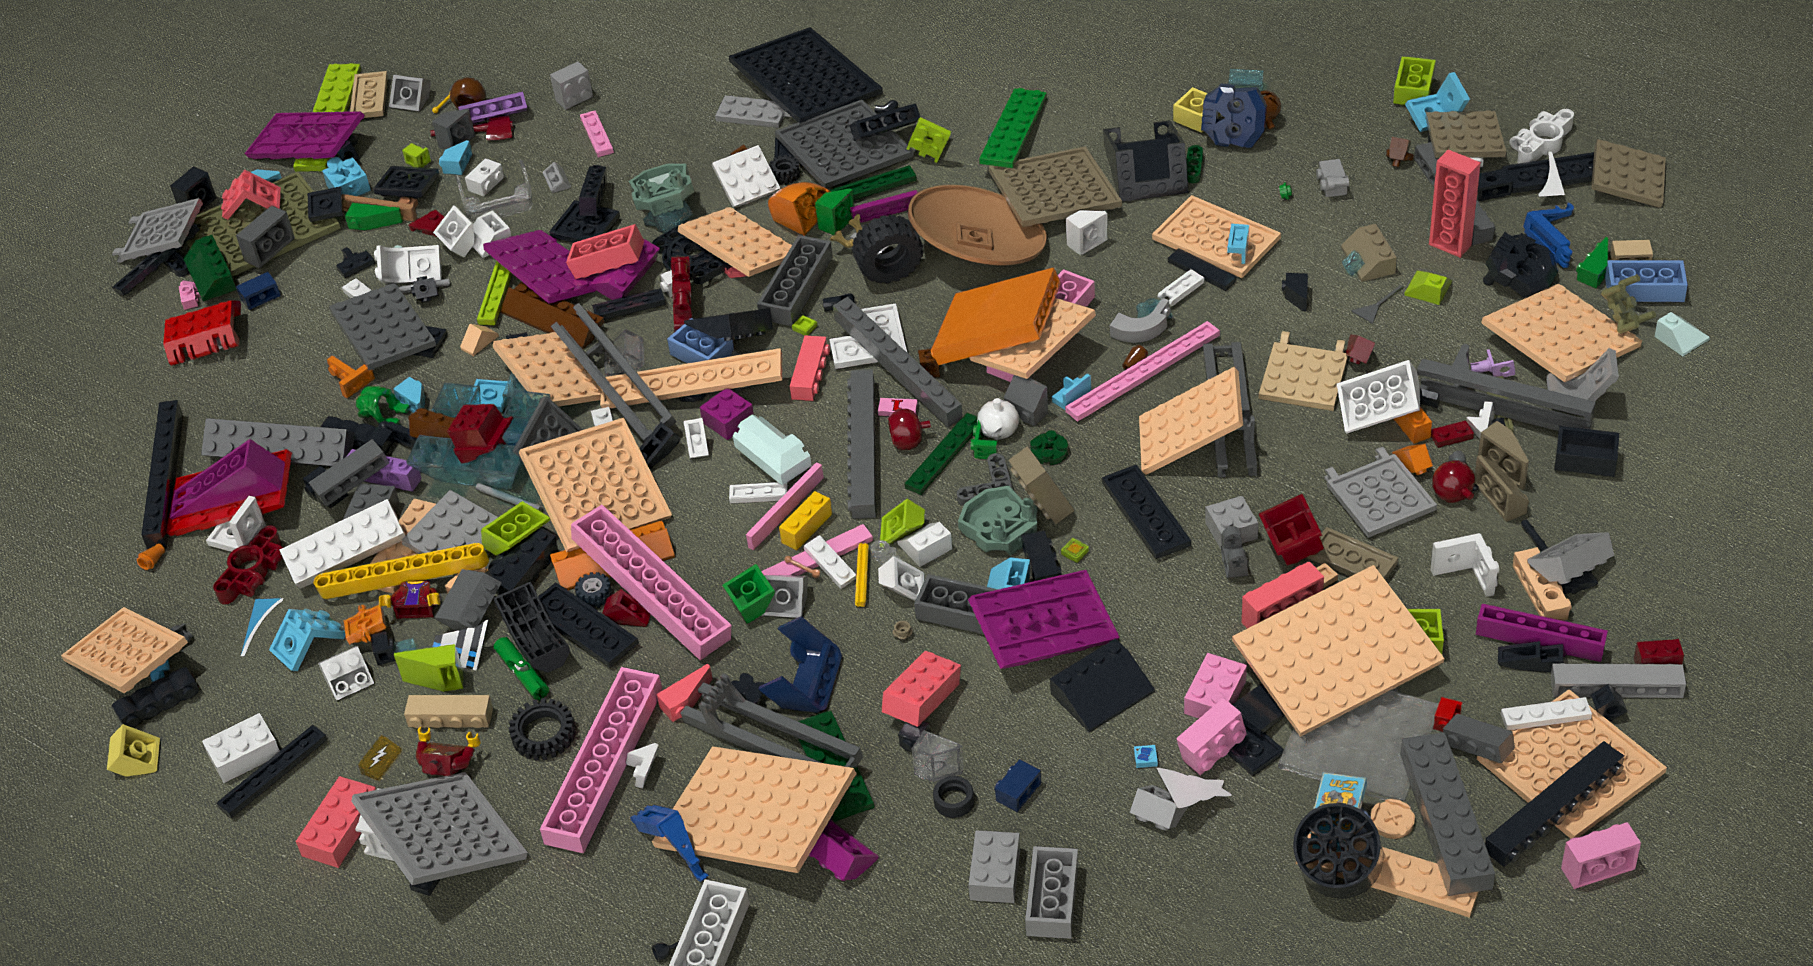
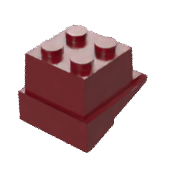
M495 404L463 405L447 430L455 446L453 451L460 463L475 460L479 455L495 450L497 445L501 449L505 448L507 444L503 439V435L514 419L513 416L504 418Z
M1303 494L1259 513V517L1277 555H1282L1287 566L1296 564L1301 559L1315 555L1324 549L1320 536L1323 535Z

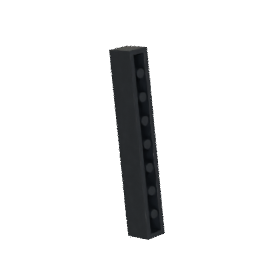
M1605 741L1600 743L1486 837L1485 846L1488 855L1503 867H1506L1510 862H1516L1522 852L1530 850L1540 837L1544 838L1547 836L1552 827L1560 825L1570 812L1574 813L1583 801L1590 800L1595 791L1599 788H1604L1613 776L1620 775L1624 769L1623 762L1625 756Z

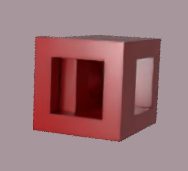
M1441 697L1434 716L1433 729L1443 732V728L1456 714L1461 715L1462 702Z

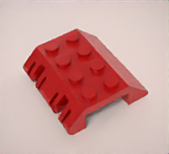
M236 300L221 302L217 305L166 319L163 345L169 364L173 366L179 364V362L183 363L186 361L183 347H186L191 360L196 359V357L200 358L213 354V352H219L217 337L220 338L224 350L229 349V347L239 346V337L233 329L234 317L241 315V302Z

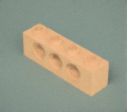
M1538 547L1515 552L1513 568L1539 616L1561 621L1568 620L1571 603L1568 598H1565L1561 584H1558L1557 581L1549 582L1527 561L1528 558L1540 553Z

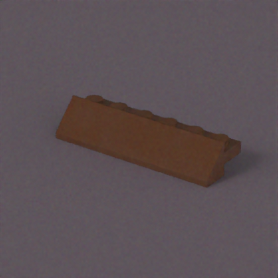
M523 282L514 289L508 288L501 308L502 314L547 334L555 332L551 326L557 322L560 326H564L582 349L595 339L594 334L576 314V310L573 308L575 305L564 300L548 304ZM587 311L599 327L605 323L603 317Z

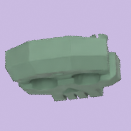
M664 164L645 170L629 181L636 209L649 210L653 216L661 215L662 212L664 214L668 211H674L675 208L676 210L683 208V200L694 193L686 164Z
M1010 486L985 489L964 504L958 519V528L966 537L976 541V545L986 553L991 550H1004L1011 556L1022 548V535L1037 532V507L1030 498L1022 500Z

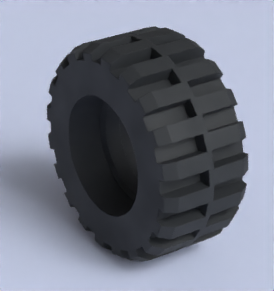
M884 215L880 216L879 219H872L869 224L863 225V229L857 232V237L853 240L852 252L861 273L868 280L881 284L882 282L886 284L891 283V281L897 282L900 281V278L909 276V273L916 269V265L920 264L924 252L923 243L911 222L904 217H896V215H889V217ZM892 244H898L892 251L877 255L883 248Z

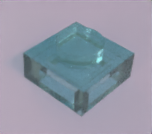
M414 638L394 643L396 653L416 650Z

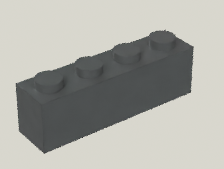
M372 439L311 480L309 484L323 504L328 506L389 464V461Z

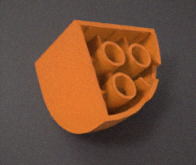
M808 182L794 183L780 189L768 200V207L773 221L805 236L817 223L815 202L824 193L831 191L820 185Z

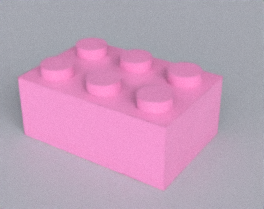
M1207 653L1184 698V714L1200 718L1222 698L1226 699L1230 704H1234L1246 683L1247 665Z
M1222 698L1176 739L1183 761L1201 775L1205 771L1210 770L1218 759L1226 756L1235 744L1242 742L1247 734L1241 712L1226 699Z
M1628 822L1620 825L1615 824L1602 831H1593L1589 835L1580 838H1572L1566 842L1561 869L1574 889L1635 870L1641 842Z

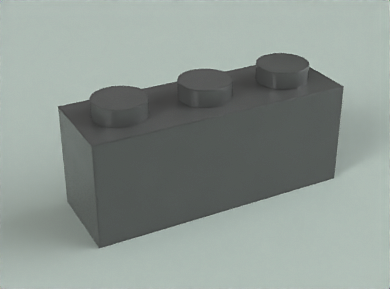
M1456 714L1443 728L1450 747L1498 763H1502L1515 749L1512 731L1460 714Z

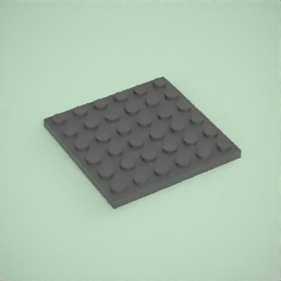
M863 100L775 131V137L826 189L913 157V150L911 148L907 150L908 145L893 130L854 141L849 125L854 121L877 115Z

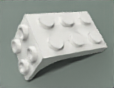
M378 245L377 250L374 251V257L378 265L375 268L376 278L385 284L413 283L417 281L416 278L427 276V279L435 278L436 281L442 280L439 245L388 248Z

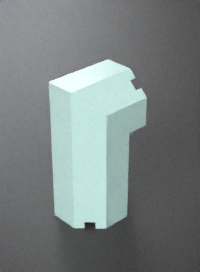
M749 416L740 422L738 426L740 428L739 432H735L733 435L734 446L781 485H784L812 466L810 454L808 451L804 453L802 447H804L802 441L793 434L785 436L763 417Z

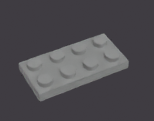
M725 96L715 118L716 121L779 128L784 118V110L772 100Z

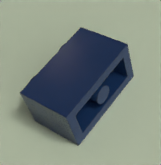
M269 272L236 286L240 299L248 310L281 296L277 283Z
M1019 759L1015 765L1008 769L1006 776L996 783L994 788L996 801L1018 812L1041 785V770Z

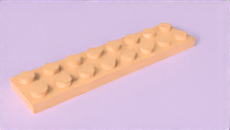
M1360 841L1355 844L1354 848L1362 851L1366 848L1367 844ZM1313 845L1309 848V852L1312 854L1320 851V849L1312 848ZM1382 847L1383 866L1378 879L1371 886L1372 888L1466 917L1471 916L1479 891L1448 896L1437 863ZM1336 852L1338 859L1341 856V852ZM1359 857V862L1369 868L1372 860ZM1319 860L1306 864L1307 868L1313 869L1318 865ZM1349 861L1345 864L1344 869L1353 871L1357 864ZM1325 863L1321 870L1326 873L1331 872L1334 865ZM1337 871V877L1344 879L1343 872L1338 873Z

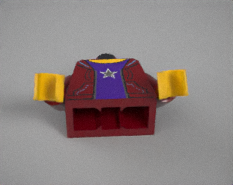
M409 581L401 583L400 588L391 596H379V607L387 606L391 608L393 606L397 619L434 617V605H440L442 598L435 588H431L429 581Z

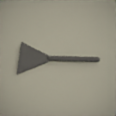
M1399 285L1376 304L1354 309L1351 312L1373 324L1379 305L1403 288V285Z

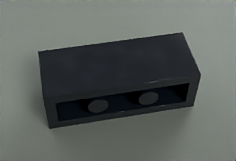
M1045 530L1022 535V549L1025 558L1030 560L1032 580L1038 581L1062 575L1060 566H1056V553L1051 551L1053 549L1051 538H1047Z

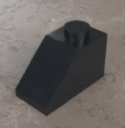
M1286 273V280H1282V291H1285V299L1301 311L1306 312L1308 273Z

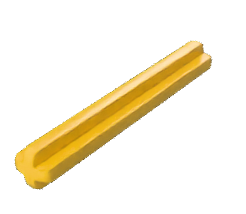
M860 543L858 545L855 605L857 607H864L866 605L869 551L867 543Z

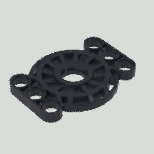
M678 226L655 238L652 244L660 248L659 253H662L663 265L668 271L671 270V267H669L671 266V257L689 256L690 277L693 278V282L696 284H704L725 272V268L728 270L733 267L679 233ZM693 250L702 251L697 255H687Z

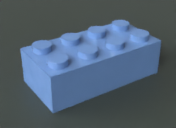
M1607 261L1605 273L1607 288L1618 285L1619 281L1638 274L1640 281L1626 286V292L1630 296H1634L1636 302H1685L1688 285L1683 261Z

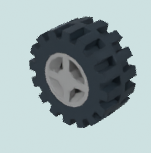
M590 572V575L584 574V577H580L575 583L576 596L593 608L595 606L600 608V605L604 606L607 598L612 596L608 577L604 574L600 575L599 572H596V574Z

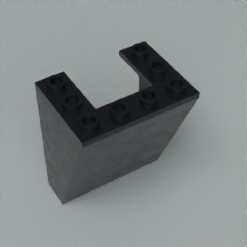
M1170 120L1153 122L1155 139L1121 143L1120 127L1103 129L1106 155L1117 194L1122 202L1188 193L1185 142ZM1162 125L1167 127L1165 134L1158 133V128ZM1111 132L1117 134V138L1114 141L1109 134Z

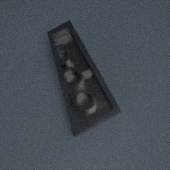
M540 528L485 572L502 582L496 592L498 596L528 582L532 583L539 578L541 570L546 569L551 563L550 554L559 552L555 536L544 528Z

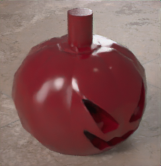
M907 408L898 409L888 417L893 445L900 450L916 448L922 439V429L931 427L930 420L920 422L917 414Z
M1459 460L1445 462L1437 468L1432 478V488L1437 497L1448 503H1457L1465 498L1471 500L1474 497L1472 490L1475 483V474L1470 466Z

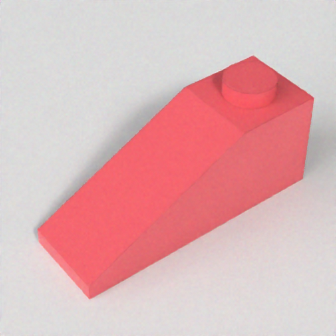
M706 664L656 694L660 709L672 722L682 718L680 713L685 706L694 707L702 695L698 692V689L703 682L710 684L713 679L710 665Z

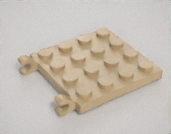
M1282 331L1280 343L1274 342L1259 391V399L1334 411L1338 397L1337 383L1342 382L1348 356L1344 353L1345 341L1337 340L1335 351L1290 345V332Z

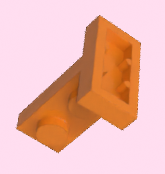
M333 355L327 359L328 370L331 375L341 379L339 385L342 396L345 398H349L375 379L373 370H368L365 364L355 371Z

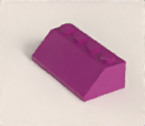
M644 239L643 248L637 262L633 264L628 263L617 269L612 268L599 273L590 284V287L611 300L626 297L656 262L660 248Z
M831 819L809 854L810 857H814L819 861L820 866L830 869L834 876L841 881L857 879L879 858L877 854Z

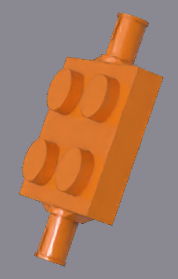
M361 605V607H358L359 612L356 615L344 620L345 636L349 645L361 641L367 643L371 640L370 635L380 633L386 628L382 607L377 605L367 609L365 605Z

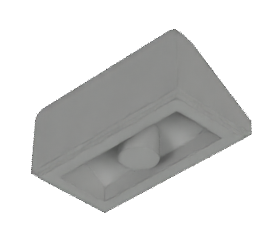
M553 162L543 171V175L552 193L571 187L563 168L556 162Z

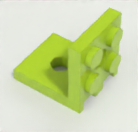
M920 117L906 149L910 150L912 147L920 151L918 155L925 157L927 154L934 157V162L937 163L951 131Z

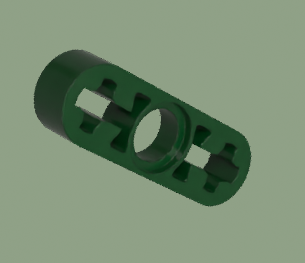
M1192 145L1187 150V180L1191 184L1199 182L1201 178L1203 148L1199 145Z

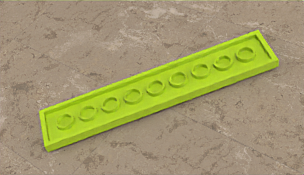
M329 64L312 112H347L352 98L354 75L360 74V64ZM332 157L296 159L293 166L294 171L325 170L328 168L327 161Z

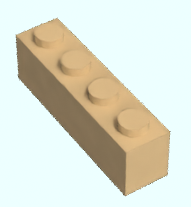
M409 695L404 716L408 727L414 728L489 727L493 706L489 695Z

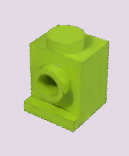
M411 143L402 150L405 163L412 167L423 168L431 162L429 151L426 147L423 149Z

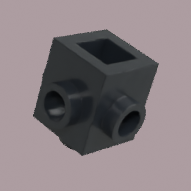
M427 276L416 278L417 281L413 282L414 286H411L412 296H416V299L421 300V302L432 301L431 297L439 296L435 278L427 279ZM423 287H427L425 292H422Z

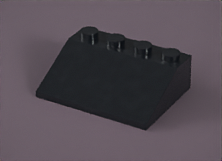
M770 308L684 320L685 325L716 339L724 338V341L765 335L767 330H773Z
M1116 638L1050 678L1051 695L1088 732L1093 731L1155 692L1154 687L1133 656Z

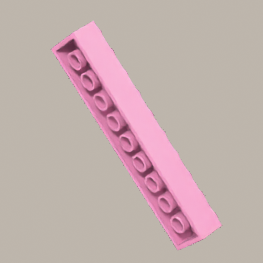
M600 505L571 524V539L699 660H702L731 640V624L603 505Z
M624 667L620 668L540 828L545 845L579 853L585 852L627 765V754L634 751L658 701L656 694L663 691L659 675Z

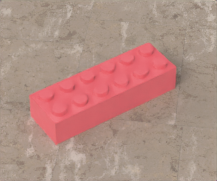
M1447 150L1437 160L1429 245L1461 258L1472 245L1481 162Z

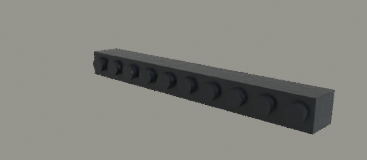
M178 400L159 402L141 533L147 550L156 544H161L165 549L167 548L168 534L166 530L175 486L183 423V413Z

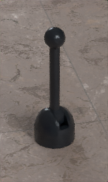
M663 942L652 945V952L657 962L665 960L669 956L670 950L676 948L679 942L669 946Z

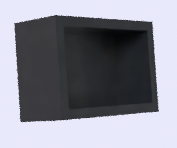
M1559 426L1554 470L1615 477L1620 433Z

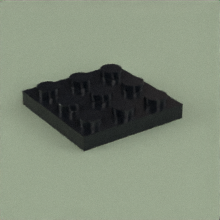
M390 166L374 186V194L381 196L394 195L397 197L410 196L413 198L423 197L439 176V169Z
M574 200L549 233L553 238L575 243L608 233L619 219L620 213L617 210L600 206L597 216H580L579 201Z

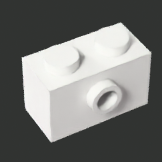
M485 158L465 177L468 191L485 196L504 178L502 165Z

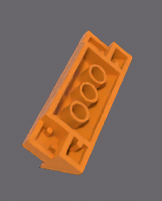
M663 521L630 530L662 561L675 557L667 528H665ZM582 548L569 552L564 550L550 554L558 582L567 590L574 589L576 581L580 577L583 578L584 574L590 575V572H593V574L599 572L600 575L604 574L608 578L611 577Z

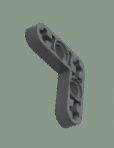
M995 453L991 454L987 459L992 482L958 489V504L964 506L966 502L975 497L974 494L978 495L985 489L1010 486L1012 489L1003 455ZM998 474L1004 475L1003 478H996L995 476Z

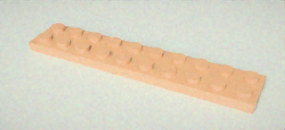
M779 348L639 371L637 373L659 400L721 391L728 388L733 389L782 381V351ZM626 374L605 377L628 406L649 402ZM601 389V408H616Z

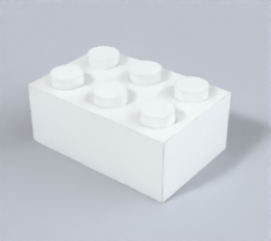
M260 713L202 741L223 783L266 763L279 752L277 743Z

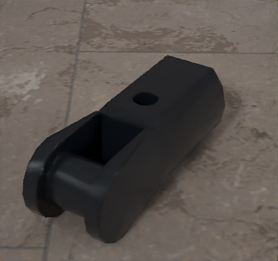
M848 293L841 296L822 298L824 312L833 311V305L846 297L856 304L854 295Z

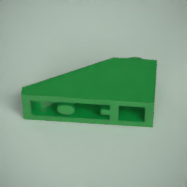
M352 203L345 215L348 228L365 231L403 222L399 207Z

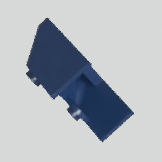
M800 616L778 627V630L792 641L790 652L792 657L799 662L793 684L783 676H780L759 686L758 690L783 709L818 713L827 707L842 655L836 644Z

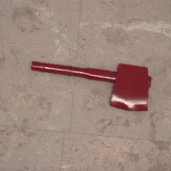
M509 116L489 118L488 123L473 125L474 132L487 131L486 140L506 139L512 137L511 128H513V121H510ZM430 130L431 137L436 136L435 131Z

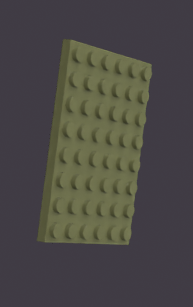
M298 171L272 182L281 187L280 209L287 212L295 239L271 259L340 229L339 222L335 217L314 222L309 221L307 193L314 191ZM247 198L228 220L222 217V204L198 214L193 224H196L200 231L196 233L194 238L185 243L190 249L196 240L213 235L232 276L256 267L244 261L236 235L267 210V208Z

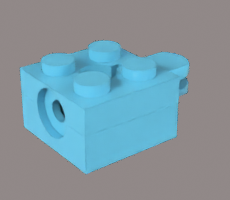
M339 157L331 158L327 161L328 168L322 170L329 189L341 186L343 194L359 196L371 191L367 175L354 158L347 159L344 162Z

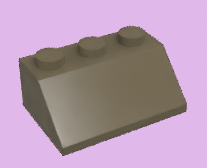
M1376 224L1359 227L1341 245V249L1349 262L1353 254V260L1358 259L1350 264L1361 282L1395 274L1397 257Z
M1481 455L1477 456L1475 484L1479 486V491L1501 517L1507 522L1527 514L1529 500L1518 489L1516 483L1511 481L1506 475L1505 470L1500 468L1496 462Z

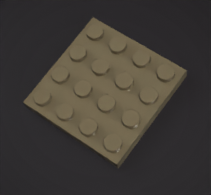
M1495 111L1426 112L1425 119L1435 158H1440L1447 150L1469 158L1506 157V148Z
M1597 139L1594 150L1591 189L1661 208L1664 198L1666 157Z

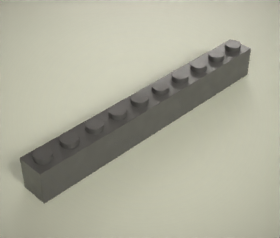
M846 297L833 305L835 321L942 423L950 427L962 418V404L852 300Z
M873 369L852 370L851 378H847L848 389H851V391H847L848 402H851V404H847L848 416H851L847 418L848 429H851V431H847L848 442H851V444L847 445L848 456H851V458H847L848 470L851 469V472H847L848 483H851V486H847L848 497H851V500H847L848 511H852L853 519L876 518Z

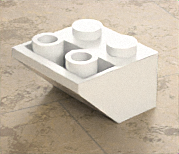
M493 210L478 217L474 223V245L472 247L482 258L489 256L483 249L484 243H491L492 241L511 237L510 228Z
M357 646L318 663L336 700L374 684Z

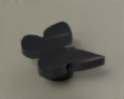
M742 673L739 681L734 680L731 682L745 700L758 704L762 699L763 693L758 689L759 686L765 683H755L750 674Z

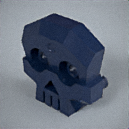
M1221 83L1213 91L1206 94L1203 101L1201 131L1206 132L1215 145L1228 147L1229 144L1252 148L1263 134L1266 125L1267 104L1258 87L1236 88L1235 85ZM1238 101L1240 106H1236L1234 102ZM1218 112H1219L1223 117H1221V118L1218 119ZM1236 126L1238 131H1234L1232 127Z

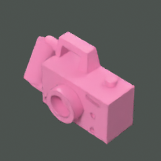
M182 280L179 292L184 310L197 307L200 295L199 292H196L198 290L195 283Z

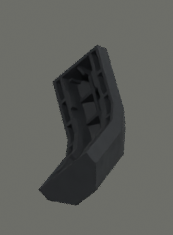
M528 582L494 597V602L513 640L531 666L547 673L562 667L570 653L569 645L551 623L532 583Z

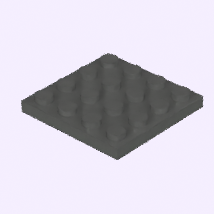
M545 396L541 398L513 452L521 459L519 455L520 449L583 429L549 397Z

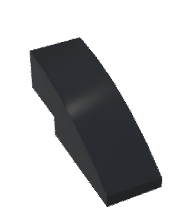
M1540 641L1498 647V665L1507 668L1551 672L1553 664H1567V654L1563 644L1542 647Z

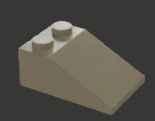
M1496 421L1481 432L1478 456L1481 455L1496 462L1500 468L1505 470L1506 475L1511 481H1514L1517 487L1523 490L1525 489L1529 460L1512 430Z

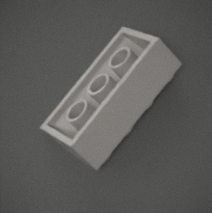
M1609 532L1575 534L1528 558L1527 561L1549 582L1558 581L1559 584H1565L1570 582L1571 578L1582 576L1584 571L1595 569V565L1606 563L1607 559L1614 556Z

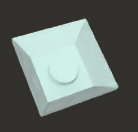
M1672 312L1657 321L1655 337L1681 356H1685L1710 339L1705 333Z

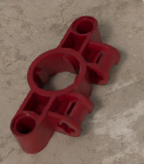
M689 256L671 257L674 332L684 325V320L692 318Z
M266 526L262 528L248 545L240 546L229 554L227 558L228 568L213 585L219 603L223 605L230 604L239 594L252 597L258 586L264 584V577L268 569H277L278 563L283 559L280 549L283 547L281 546L282 542L276 527ZM252 560L257 561L254 566L248 569H237L242 563Z

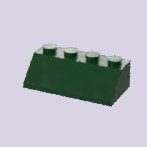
M213 235L196 240L185 256L184 261L202 301L204 302L235 291L236 287L232 275Z

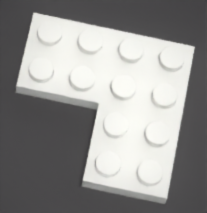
M896 303L861 309L907 352ZM852 336L830 339L835 369L878 362Z

